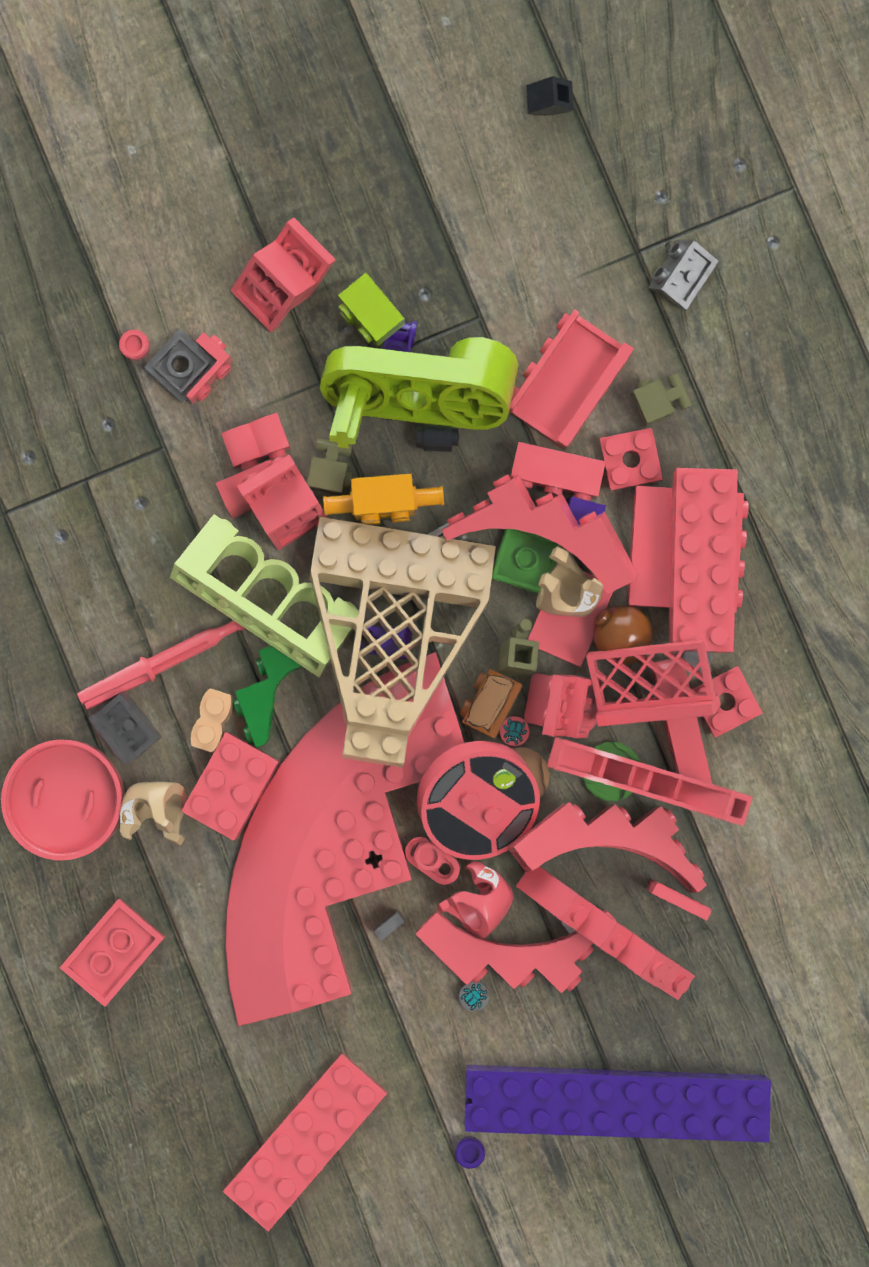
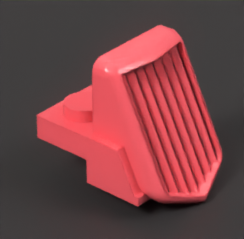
M533 674L524 714L525 721L543 726L542 734L553 737L567 736L576 739L588 738L589 731L597 723L595 715L598 713L591 678L576 675Z

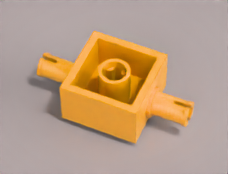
M412 474L351 479L352 492H350V495L323 496L325 515L352 513L356 521H361L362 524L377 525L380 524V519L391 518L392 523L409 522V517L415 516V510H418L420 506L444 505L443 486L416 489V486L412 484Z

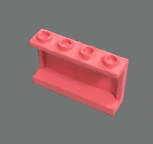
M575 309L570 316L565 313L556 326L560 331L554 340L550 337L546 340L539 351L543 354L537 364L531 362L523 374L526 381L522 387H514L509 413L565 451L634 350L627 343L620 344L579 316L580 312Z

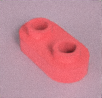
M415 837L406 846V858L417 869L419 868L414 861V851L421 843L431 841L426 837ZM444 852L443 863L448 864L451 868L448 874H441L439 869L432 872L419 870L435 882L447 885L457 879L460 867L458 861L453 856Z

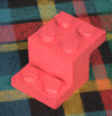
M292 218L285 224L274 242L253 254L230 291L270 332H273L280 326L291 309L312 296L336 259L295 218Z
M290 455L274 459L269 463L268 468L260 473L248 475L243 479L242 484L237 486L278 551L318 527L319 517L327 518Z

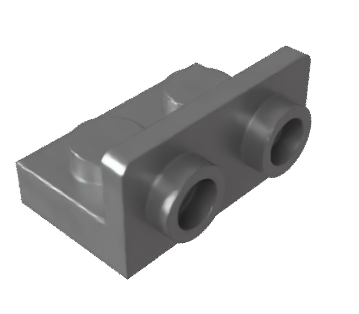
M680 239L670 248L669 256L664 264L654 272L652 276L653 281L649 288L652 291L661 292L680 309L687 310L718 263V260L695 240Z

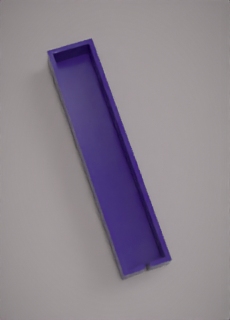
M466 1065L464 1127L465 1132L770 1142L771 1080L766 1075Z

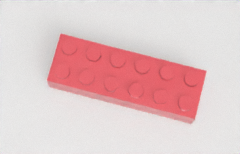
M676 468L673 472L669 643L704 640L707 653L734 652L738 470ZM692 649V650H685L684 652H698V651H697V649Z

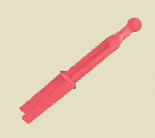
M234 620L217 628H209L149 659L140 657V661L77 693L81 703L89 710L116 697L123 691L127 692L150 680L154 682L155 675L217 645L229 634L237 630H246V628Z

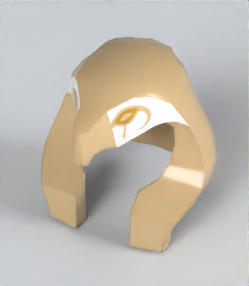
M559 547L554 548L550 558L557 563L549 574H543L540 579L539 586L541 588L537 596L536 607L552 615L573 617L589 615L601 600L604 585L595 578H590L576 563L571 552Z
M164 781L143 782L132 785L127 790L120 807L121 836L131 840V836L139 830L142 822L152 818L157 829L163 831L164 838L181 846L185 840L182 835H179L180 824L184 815L181 810L186 803L184 787L179 783Z

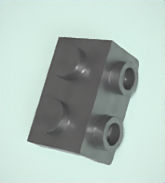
M126 691L119 693L103 709L89 717V721L93 724L95 731L104 738L112 748L113 754L125 765L140 757L162 738Z

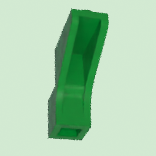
M273 646L258 650L260 658L256 659L261 675L267 674L268 679L235 691L237 698L233 699L238 716L244 715L248 725L243 727L246 739L249 744L254 743L256 748L265 746L269 742L276 691L279 684L287 675L303 668V666Z

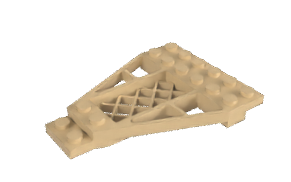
M319 517L309 580H311L343 707L346 735L342 758L403 768L408 736L478 619L486 609L490 595L496 546L456 539L447 541L444 537ZM319 582L362 589L358 616L356 618L327 614ZM369 590L375 591L374 593L368 596ZM383 594L391 606L380 613L372 601ZM391 594L402 595L405 597H403L399 601H396ZM421 599L427 600L426 605L422 602ZM413 600L421 611L409 618L401 606ZM434 601L477 608L461 636L435 632L431 629ZM367 607L374 617L364 623ZM396 611L404 622L392 629L384 618ZM424 616L421 633L414 622ZM379 622L387 634L375 640L367 629ZM330 624L349 627L355 630L348 677L342 674ZM406 627H409L417 638L405 645L397 634ZM363 634L370 645L359 652ZM392 638L400 650L388 657L380 645ZM434 641L455 645L430 687L424 690L422 683L428 643ZM418 644H420L419 658L417 661V659L413 656L410 650ZM375 650L383 661L371 669L363 656ZM404 654L413 666L401 673L393 661ZM357 662H359L366 673L355 680ZM388 666L396 678L384 685L375 673ZM417 671L413 689L405 678ZM370 677L379 689L371 695H365L358 685ZM400 682L409 694L401 700H396L389 692V689Z

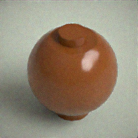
M624 605L616 606L609 610H602L595 618L594 643L598 651L653 645L651 622L637 608ZM628 656L623 661L624 665L638 662L643 666L644 663L634 656Z

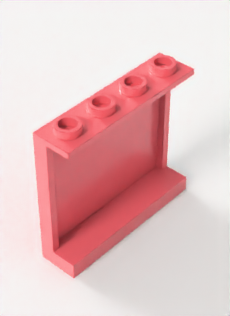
M636 486L634 488L629 558L638 576L635 581L628 584L626 606L670 608L672 488ZM737 493L735 613L737 612V607H742L743 590H738L739 578H743L745 561L740 560L741 548H745L747 532L742 530V520L747 519L748 501H744V493Z

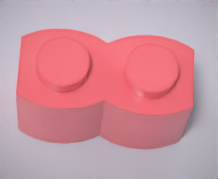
M278 413L262 417L221 433L233 467L235 469L241 468L242 471L258 465V461L269 457V460L273 461L278 457L287 456L285 451L291 449Z

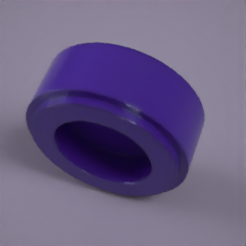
M471 1136L461 1139L455 1148L457 1162L467 1169L480 1166L485 1158L483 1143L478 1138Z

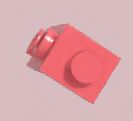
M203 332L196 340L197 344L216 363L186 395L192 404L197 400L203 401L211 392L212 388L210 386L217 378L222 380L232 368L230 364L233 360L224 351L227 346L214 334L210 338Z

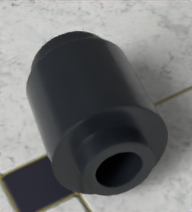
M426 423L424 425L417 424V448H424V451L452 452L453 446H458L459 428Z

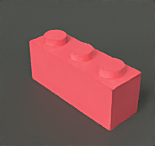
M518 442L510 478L512 479L519 475L528 490H532L533 486L544 488V493H552L554 496L564 492L573 494V497L587 501L591 499L596 500L599 495L606 461Z

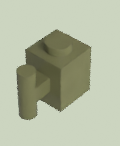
M678 373L667 378L671 386L669 390H665L661 379L653 382L652 378H649L635 385L636 390H633L631 397L644 427L671 417L675 412L671 402L677 400L681 411L692 406Z
M317 438L315 450L325 451L326 457L325 459L312 457L307 480L309 488L340 496L343 495L344 489L350 490L353 472L348 471V463L338 462L339 455L350 457L353 445L349 444V448L338 447V442Z
M524 619L510 630L512 637L500 644L497 673L527 678L536 672L539 642L527 640L528 631L532 628L530 620Z

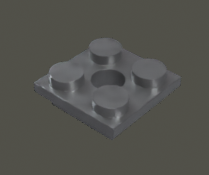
M179 329L144 368L184 404L188 400L186 397L188 392L210 370L216 361ZM179 358H185L189 361V368L183 373H177L173 369L174 362Z

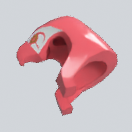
M474 861L468 864L466 869L471 871L472 880L479 888L480 895L460 891L441 902L437 909L440 914L442 912L450 913L472 935L483 939L495 930L506 916L514 896L511 887L498 872L480 862Z

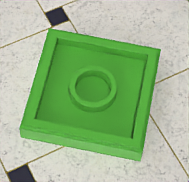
M505 529L493 567L492 580L538 594L541 588L539 582L542 575L545 573L549 574L557 563L550 558V555L554 548L559 547L562 549V546L537 534L515 529Z

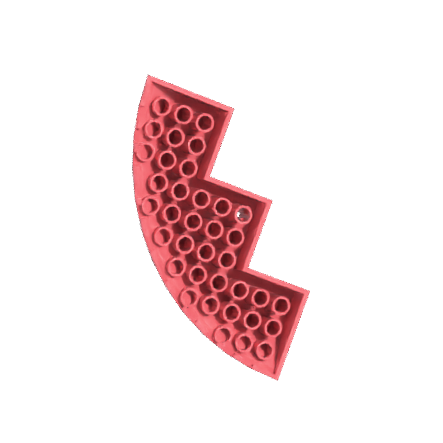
M436 652L426 655L422 683L424 690L430 687L441 669ZM408 662L397 668L403 673L413 665ZM389 671L378 678L386 685L396 677L392 671ZM417 671L405 678L413 689ZM444 677L408 736L403 768L342 758L346 725L343 717L342 703L340 702L303 736L281 763L261 795L245 830L235 862L226 913L225 950L228 981L238 1026L293 1013L352 994V985L327 906L412 880L386 792L420 782L425 771L435 759L447 750L464 743ZM373 680L361 687L365 695H371L379 689ZM400 682L389 689V692L396 700H401L409 694ZM370 851H374L376 855H382L383 859L379 861V866L374 867L372 863H367L366 859L369 858Z

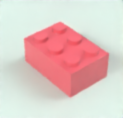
M225 732L181 812L229 839L237 840L281 761L232 733Z

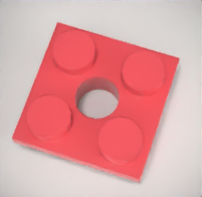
M652 428L600 438L603 459L606 461L605 468L610 491L663 480ZM625 453H635L639 458V464L634 468L627 467L623 463V455Z
M739 666L712 678L715 694L718 693L720 696L723 693H727L732 696L734 701L732 708L727 711L719 707L714 715L703 716L714 738L763 714ZM704 683L691 689L696 693L706 692Z

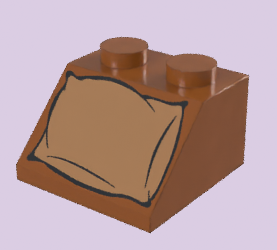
M489 669L487 674L481 672L473 687L478 690L474 700L471 701L467 698L459 714L464 717L462 723L495 739L523 684Z

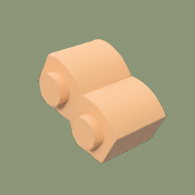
M211 688L207 690L200 704L201 717L196 721L191 732V746L215 752L225 734V723L231 717L234 709L233 695Z

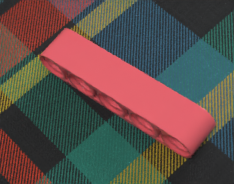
M666 659L654 663L666 671L673 660ZM675 663L669 674L684 683L687 679L686 669ZM652 670L656 685L661 675ZM665 678L657 688L667 696H673L679 690ZM697 717L664 720L676 773L712 784Z

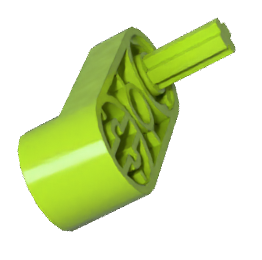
M483 337L466 338L458 341L450 348L448 357L361 346H345L336 349L327 357L320 383V391L323 397L332 406L337 408L329 435L330 442H338V447L349 448V444L355 445L362 416L473 430H488L498 427L507 420L519 367L517 357L509 347L498 341Z

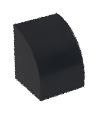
M551 76L526 85L528 114L547 116L563 114L574 110L572 81Z

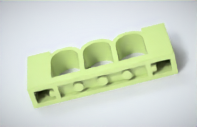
M214 514L175 562L170 578L320 678L331 662L321 621L308 639H305L280 622V619L289 607L296 602L306 601L317 607L312 584L307 582L299 584V577L295 569L284 561L275 559L264 561L262 549L254 540L237 536L239 530L234 528L232 523ZM231 555L245 558L253 569L237 592L210 575L221 560ZM265 578L281 582L287 591V596L272 616L245 598L259 580ZM320 586L327 614L356 618L358 616L359 610L355 605L339 597L334 602L330 593ZM330 624L336 651L338 652L354 629Z

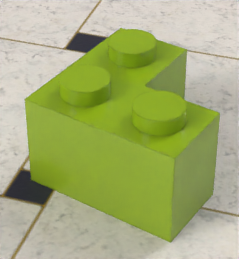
M367 273L363 274L338 295L340 315L350 327L353 324L357 326V331L368 344L373 341L378 347L405 325L404 317Z

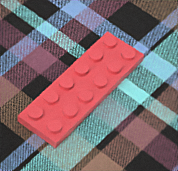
M342 1052L223 1192L269 1232L386 1096L387 1091Z

